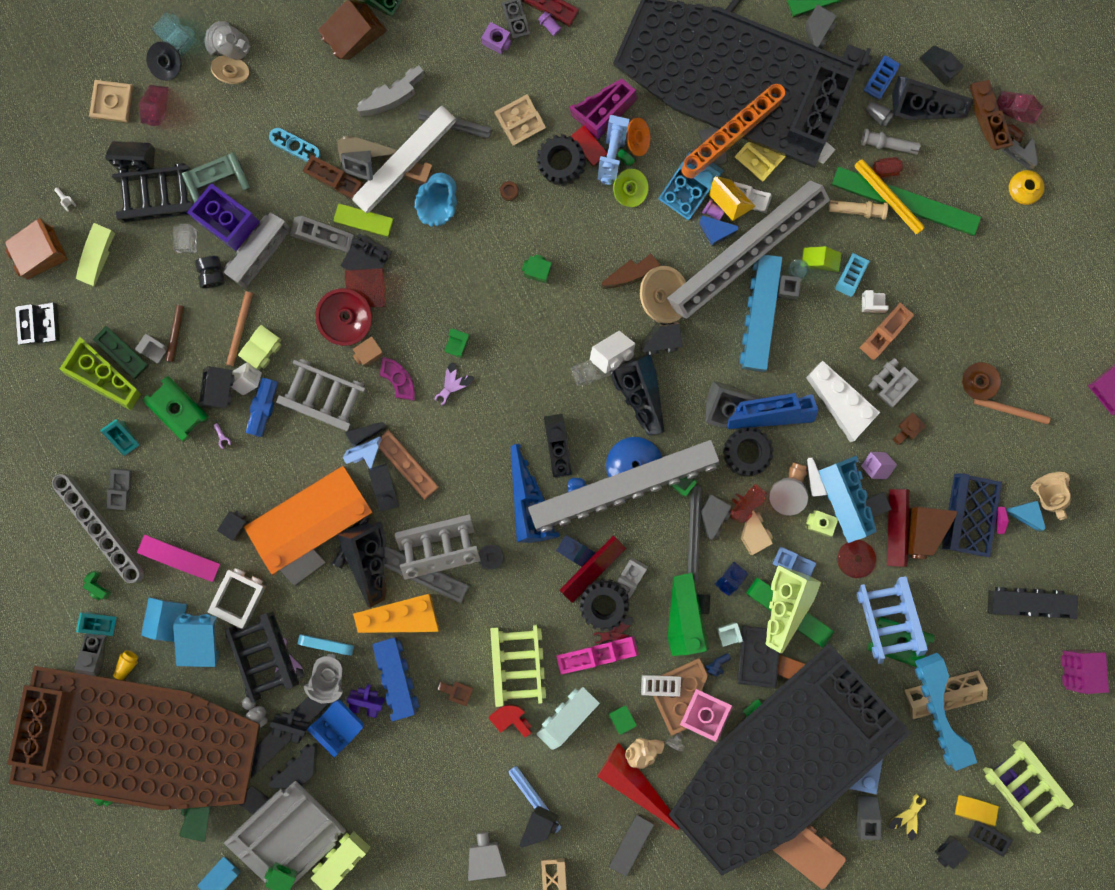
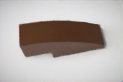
M649 254L637 265L631 259L601 282V287L603 289L616 288L642 280L651 269L659 267L660 264L652 254Z

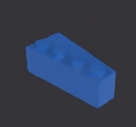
M394 637L372 644L378 669L382 670L383 673L381 674L382 685L388 691L386 693L387 705L394 712V714L390 715L391 721L415 715L420 705L417 696H413L412 689H414L412 677L408 678L406 670H409L407 659H403L401 654L404 651L402 641Z

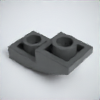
M508 0L501 2L512 39L531 34L521 1Z

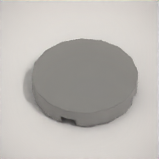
M783 478L772 486L769 500L777 512L791 516L804 510L808 503V491L801 481L795 478Z

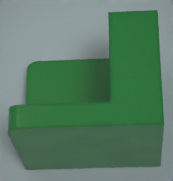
M451 328L444 351L462 358L470 336Z
M685 477L680 479L678 484L670 487L683 497H686L697 481Z
M626 705L613 712H608L620 735L637 726Z

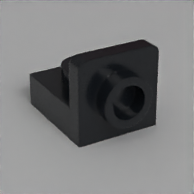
M848 44L843 58L858 63L857 70L862 71L864 66L868 67L872 56L869 55L871 49L867 48L865 51Z

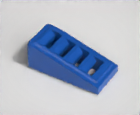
M884 56L863 91L880 100L900 64ZM879 71H882L883 73L889 75V77L887 78L886 76L880 74ZM875 78H878L879 80L883 81L885 84H884V85L881 84L880 82L876 81ZM871 84H873V85H875L876 87L880 88L881 91L879 92V91H877L876 89L870 87Z

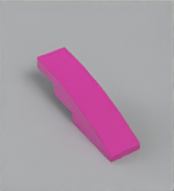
M145 534L137 551L141 555L213 582L220 566L217 562Z
M631 636L560 654L556 657L560 673L566 674L639 655L635 638Z

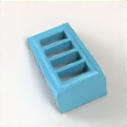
M852 253L835 289L852 297L870 261ZM852 262H855L863 267L859 268L853 265ZM845 276H848V277H850V278H852V279H854V280H856V281L854 282V281H852V280L846 278Z

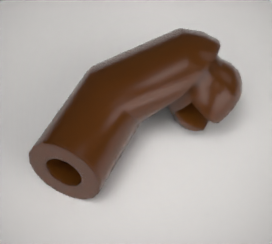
M1007 124L1009 134L1013 136L1012 140L1021 143L1024 137L1023 131L1013 124Z

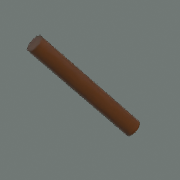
M176 305L166 356L167 362H174L184 306Z

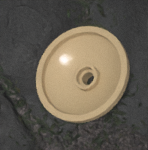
M669 266L655 267L644 276L640 286V299L645 312L650 318L659 323H672L682 317L674 311L667 299L686 283L684 277L676 269Z

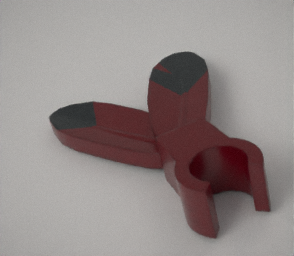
M626 617L624 622L620 623V626L617 628L613 627V630H609V632L593 633L594 636L596 634L601 636V640L594 643L600 644L610 639L615 641L631 637L622 634V632L631 626L633 618Z

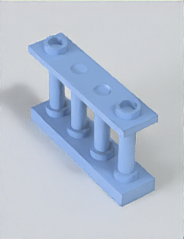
M610 115L606 144H609L607 158L600 157L597 178L603 184L611 185L617 179L620 161L615 159L617 150L625 146L629 119Z
M899 577L894 587L867 592L865 584L861 585L859 592H857V599L859 604L862 603L874 645L872 647L874 659L877 658L878 664L883 663L884 655L912 650L916 652L917 657L925 655L928 649L907 577ZM891 595L900 596V605L876 610L871 609L870 599ZM897 613L905 614L907 621L904 624L878 629L874 620L876 617ZM904 631L911 634L912 639L910 642L882 647L879 636Z

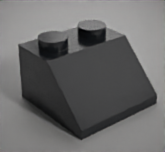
M212 366L203 369L199 407L225 409L227 405L231 404L232 394H229V389L234 383L232 370Z

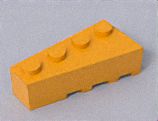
M431 593L353 614L358 633L440 631Z

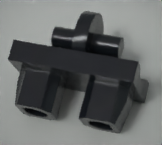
M292 708L290 713L283 712L282 715L276 713L270 727H272L273 736L283 737L286 731L291 733L290 740L292 742L300 743L310 723L301 721L302 717L297 716L296 709Z

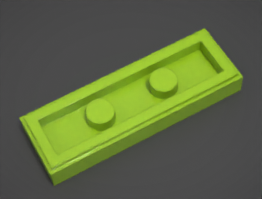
M338 203L333 222L389 238L393 218L372 212L365 213L361 209Z

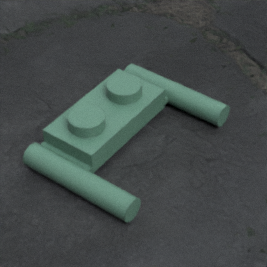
M235 152L182 173L194 203L200 197L197 188L204 187L236 173L243 191L250 188Z

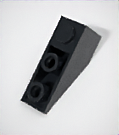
M563 414L544 416L553 478L572 475Z

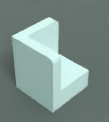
M736 622L716 628L722 647L743 642Z

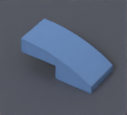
M783 547L779 548L773 565L777 567L778 565L810 577L817 564Z

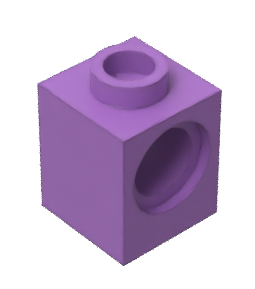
M492 22L489 23L481 37L484 46L501 55L504 50L507 51L512 43L510 32ZM499 36L502 38V41L495 42L493 38Z

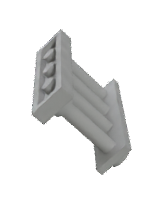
M300 359L299 362L294 360L293 364L299 368L288 394H285V397L279 395L276 403L342 430L350 431L353 425L348 423V417L359 391L365 394L367 392L363 388L364 384L355 380L351 383L310 366L311 363L306 360ZM308 370L315 373L316 377L306 401L300 404L295 402V395L305 371ZM325 377L334 381L323 409L321 408L320 411L313 409L314 405L312 404ZM342 384L352 388L341 416L335 418L331 416L332 412L330 411Z
M470 514L396 532L395 538L399 550L405 551L406 563L400 564L404 580L480 561L477 547H471L469 534L474 533ZM461 536L463 549L452 552L450 538ZM442 540L445 554L433 556L431 543ZM423 545L425 558L414 561L412 548Z

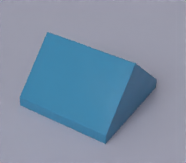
M149 597L141 636L154 640L175 642L173 624L178 615L186 614L187 604Z

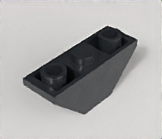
M314 743L311 746L307 744L299 751L301 755L297 759L292 757L285 764L287 768L284 771L280 772L278 770L270 777L272 781L268 784L269 787L287 789L295 781L301 786L316 774L318 745Z

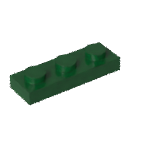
M105 326L93 338L134 379L149 366L108 326Z

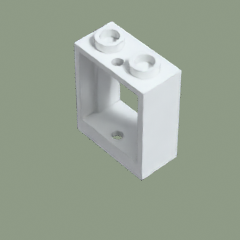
M235 568L234 570L227 571L208 613L244 629L247 627L266 586L262 584L263 581L254 576L250 579L244 576V571ZM232 577L256 588L243 617L218 606Z

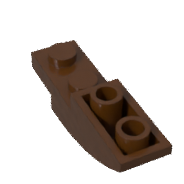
M990 80L971 84L970 90L975 103L973 108L993 151L1012 147L1013 143L1003 112L999 111Z

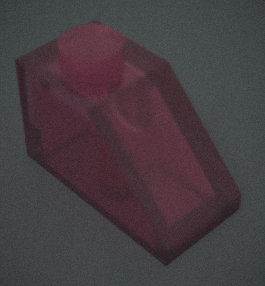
M149 85L139 102L141 123L150 126H160L165 117L168 87Z

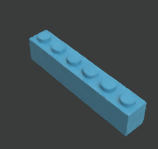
M763 255L753 264L752 270H755V277H752L750 281V289H753L752 296L748 297L747 302L750 313L745 318V326H748L747 334L744 333L742 338V345H745L744 352H741L739 363L742 364V369L760 372L767 370L782 257Z

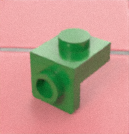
M92 571V573L89 572L84 578L85 584L82 588L91 592L89 595L96 600L108 599L112 592L95 583L101 572Z

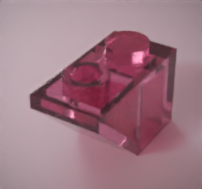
M1002 91L997 100L999 111L1020 122L1035 124L1043 108L1034 95Z

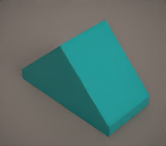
M115 419L100 430L123 456L139 446L138 441L124 421Z
M80 612L76 632L113 636L117 617L92 612Z

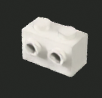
M618 331L592 347L590 361L606 374L612 369L618 368L625 361L632 359L635 343Z

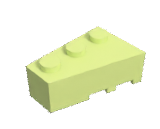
M354 831L350 835L346 833L339 841L341 845L337 850L333 847L325 856L328 858L324 864L319 862L312 870L314 875L311 879L322 890H333L370 849V846Z

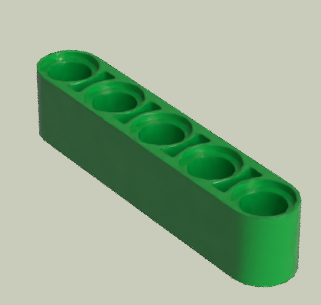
M756 578L746 594L769 611H772V608H769L773 600V590H771V586ZM806 613L797 628L800 633L822 648L825 647L834 634L833 630L809 613Z

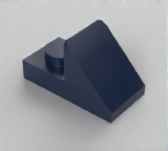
M565 535L556 550L581 567L595 554V552L568 535Z

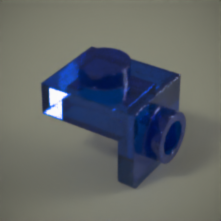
M733 562L716 581L715 585L723 593L730 596L739 588L748 573Z

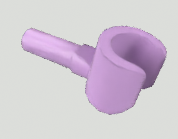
M218 423L214 424L220 438L219 446L225 449L222 441L227 440L228 444L231 445V440L225 437Z

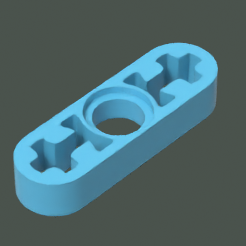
M281 128L271 130L269 139L274 146L308 162L309 156L303 152L304 146H306V151L310 153L314 151L315 157L321 158L320 151L316 146ZM281 133L282 138L287 140L286 146H284V141L278 139L276 142L274 136H278ZM294 141L300 143V148L296 151L290 149V144Z
M299 634L297 642L298 645L344 655H352L354 645L302 634Z

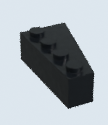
M995 587V591L988 590V614L1077 619L1078 595H1065V591L1053 590V594H1045V590L1033 589V593H1027L1024 588H1014V592L1007 591L1006 587Z

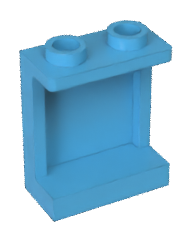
M182 614L177 616L173 624L176 666L216 667L219 660V651H216L215 640L216 616L202 614L200 616Z

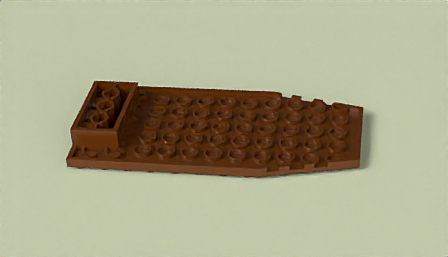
M34 666L30 685H24L7 761V765H12L8 784L157 810L244 804L246 802L260 724L188 691Z

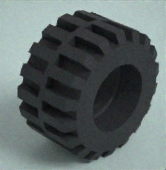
M561 134L560 137L553 135L552 139L547 138V142L545 144L542 143L540 145L541 150L537 152L538 158L536 160L540 172L549 182H553L555 185L561 184L566 186V183H574L573 180H578L580 178L579 175L584 173L583 168L586 167V156L582 147L573 137H566L564 134ZM559 151H568L572 155L571 164L563 170L554 169L551 166L554 154Z
M753 427L742 428L731 434L725 442L723 449V458L727 463V467L731 468L732 472L739 474V476L750 477L763 472L773 459L772 452L774 449L771 447V440L767 438L768 435L766 433L763 434L759 429H753ZM750 441L757 446L759 456L755 462L745 463L740 460L737 454V448L740 443Z
M601 579L598 582L596 580L591 585L589 584L583 592L580 600L581 616L583 619H586L588 625H593L592 628H600V631L608 629L609 631L613 630V627L617 628L621 622H624L629 609V597L626 594L625 588H621V584L618 582L614 583L611 579L609 581ZM600 595L612 597L616 602L615 611L610 614L599 613L594 608V599Z

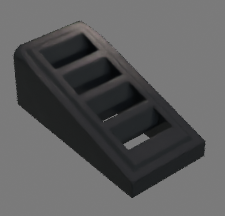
M384 422L347 431L345 434L350 443L356 447L387 429V426Z
M979 821L975 822L968 835L969 838L1002 857L1005 856L1013 841L1010 837ZM979 827H983V830L979 837H976L975 834L977 833ZM986 831H990L987 840L983 841L982 839ZM995 834L997 838L992 846L989 843ZM1002 838L1004 842L999 850L996 847Z

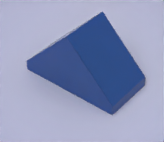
M703 215L699 222L711 246L734 235L738 230L736 225Z

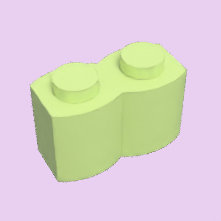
M260 325L238 356L257 370L264 369L270 362V359H268L270 355L280 349L282 339Z

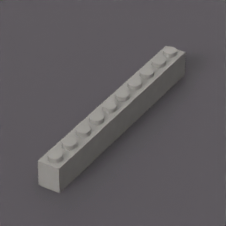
M813 181L807 182L672 293L667 299L674 311L687 319L829 202L830 199L823 185Z
M709 440L528 507L537 532L545 533L552 530V526L558 524L564 526L571 523V519L577 517L578 519L588 517L590 512L596 511V513L606 510L609 505L614 504L618 506L625 503V500L628 498H640L647 491H651V493L659 491L663 485L669 484V486L678 484L682 478L687 477L691 479L698 476V473L701 471H713L717 469L716 466L719 465V459L712 441Z

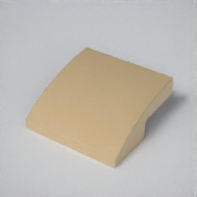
M528 94L494 112L512 146L546 128Z

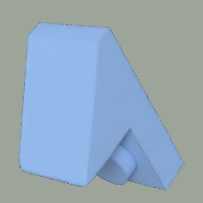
M379 436L347 450L343 456L345 463H357L364 458L369 469L372 468L382 441L381 437Z

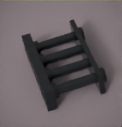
M178 163L174 167L134 172L120 170L117 174H112V178L116 182H121L123 208L122 211H116L117 220L121 223L189 215L187 212L193 206V203L188 201L186 183L182 173L192 169L184 163ZM177 175L180 201L178 204L171 205L168 198L166 177ZM159 178L161 204L156 207L150 205L147 179ZM140 180L142 198L140 209H133L131 207L129 181Z
M273 611L260 615L261 620L259 623L237 631L236 626L225 629L226 640L231 645L246 687V696L250 698L251 703L262 699L261 692L280 685L285 686L286 690L299 685ZM260 630L265 631L267 641L244 649L240 638ZM268 648L272 649L274 655L272 660L250 667L247 656ZM275 666L279 669V678L257 686L254 674Z

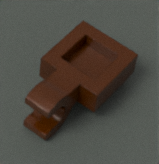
M912 412L898 425L901 431L892 440L897 445L901 444L907 436L912 440L926 425Z
M440 681L437 690L450 694L448 700L467 706L473 687L457 681L454 682L453 686Z

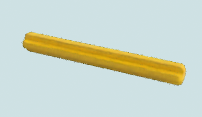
M863 159L859 160L855 164V168L915 234L920 233L924 229V225Z

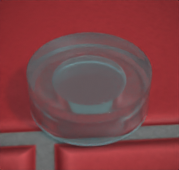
M794 260L789 265V274L792 277L804 278L809 272L808 264L804 260Z

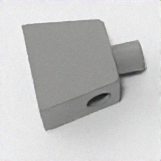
M488 832L477 833L478 844L470 846L468 881L506 876V868L498 842L489 843Z

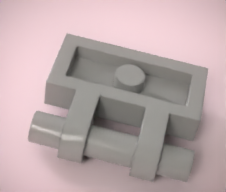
M895 358L889 363L887 362L883 366L884 369L878 375H875L871 379L872 382L868 385L872 391L879 386L882 390L878 396L891 408L919 380L906 367L898 371L895 367L899 362ZM891 374L893 379L887 384L884 379Z

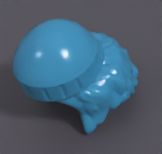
M445 173L433 174L427 183L419 187L414 208L417 210L419 220L423 224H429L431 227L434 225L441 226L446 224V221H450V218L455 214L457 187L450 175Z

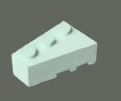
M584 687L579 690L575 688L568 695L569 700L565 704L562 702L555 709L556 713L552 717L549 716L542 723L543 727L536 733L551 750L561 746L600 704Z

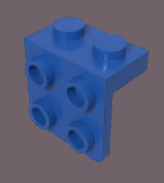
M338 699L332 703L307 731L335 758L364 728V723Z

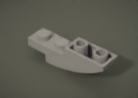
M419 65L416 68H410L403 79H398L392 84L391 89L386 84L382 87L378 86L373 90L372 95L368 99L364 98L358 103L356 108L360 116L375 115L391 110L406 102L416 94L413 86L425 77L424 70Z

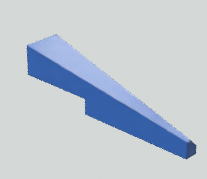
M514 444L510 446L517 542L533 543L560 537L558 531L555 532L554 528L545 533L537 532L528 507L545 500L535 477L529 473L527 468L529 465L528 461L522 457L519 450L521 445Z

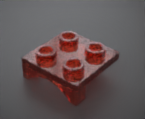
M756 484L750 488L744 497L736 493L735 495L740 501L738 502L732 498L736 506L731 511L729 518L740 523L748 521L753 514L752 511L764 502V497L767 493Z

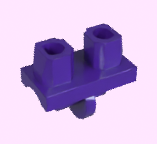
M367 684L366 689L358 688V691L351 690L347 703H349V709L353 713H359L361 707L368 708V717L376 718L384 705L385 698L377 696L378 692L372 691V685Z

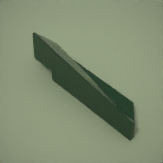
M210 806L181 809V815L185 816L179 836L205 842Z

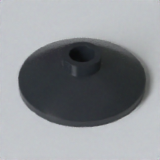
M157 42L149 48L146 62L153 76L160 80L175 78L181 69V57L178 50L168 42Z

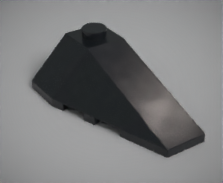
M382 522L354 526L338 534L342 552L367 606L371 608L386 599V577L384 576L386 558L384 557V547H386L387 540Z

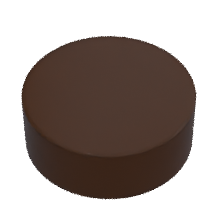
M507 181L501 185L500 195L504 200L513 201L518 197L519 189L516 183Z

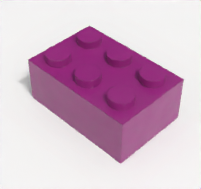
M1087 649L1063 650L1061 665L1064 667L1062 682L1065 689L1084 694L1109 693L1106 652Z

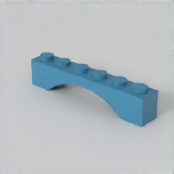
M938 653L915 661L917 666L915 673L918 679L922 681L921 691L924 697L928 699L929 703H926L929 713L933 714L934 720H932V724L936 732H939L940 737L937 739L941 748H944L945 754L943 757L948 766L951 765L957 771L977 763L972 745L964 737L952 730L945 715L944 692L949 674L944 659Z

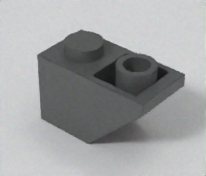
M816 5L805 25L809 44L817 48H823L827 41L824 38L827 32L831 34L837 24L834 22L837 15Z
M709 495L701 509V518L709 540H713L714 537L718 538L722 531L720 526L723 520L727 521L732 513L729 504L713 495Z
M85 634L74 668L76 673L91 676L100 675L104 662L105 636Z
M857 796V836L860 839L881 840V815L878 797Z

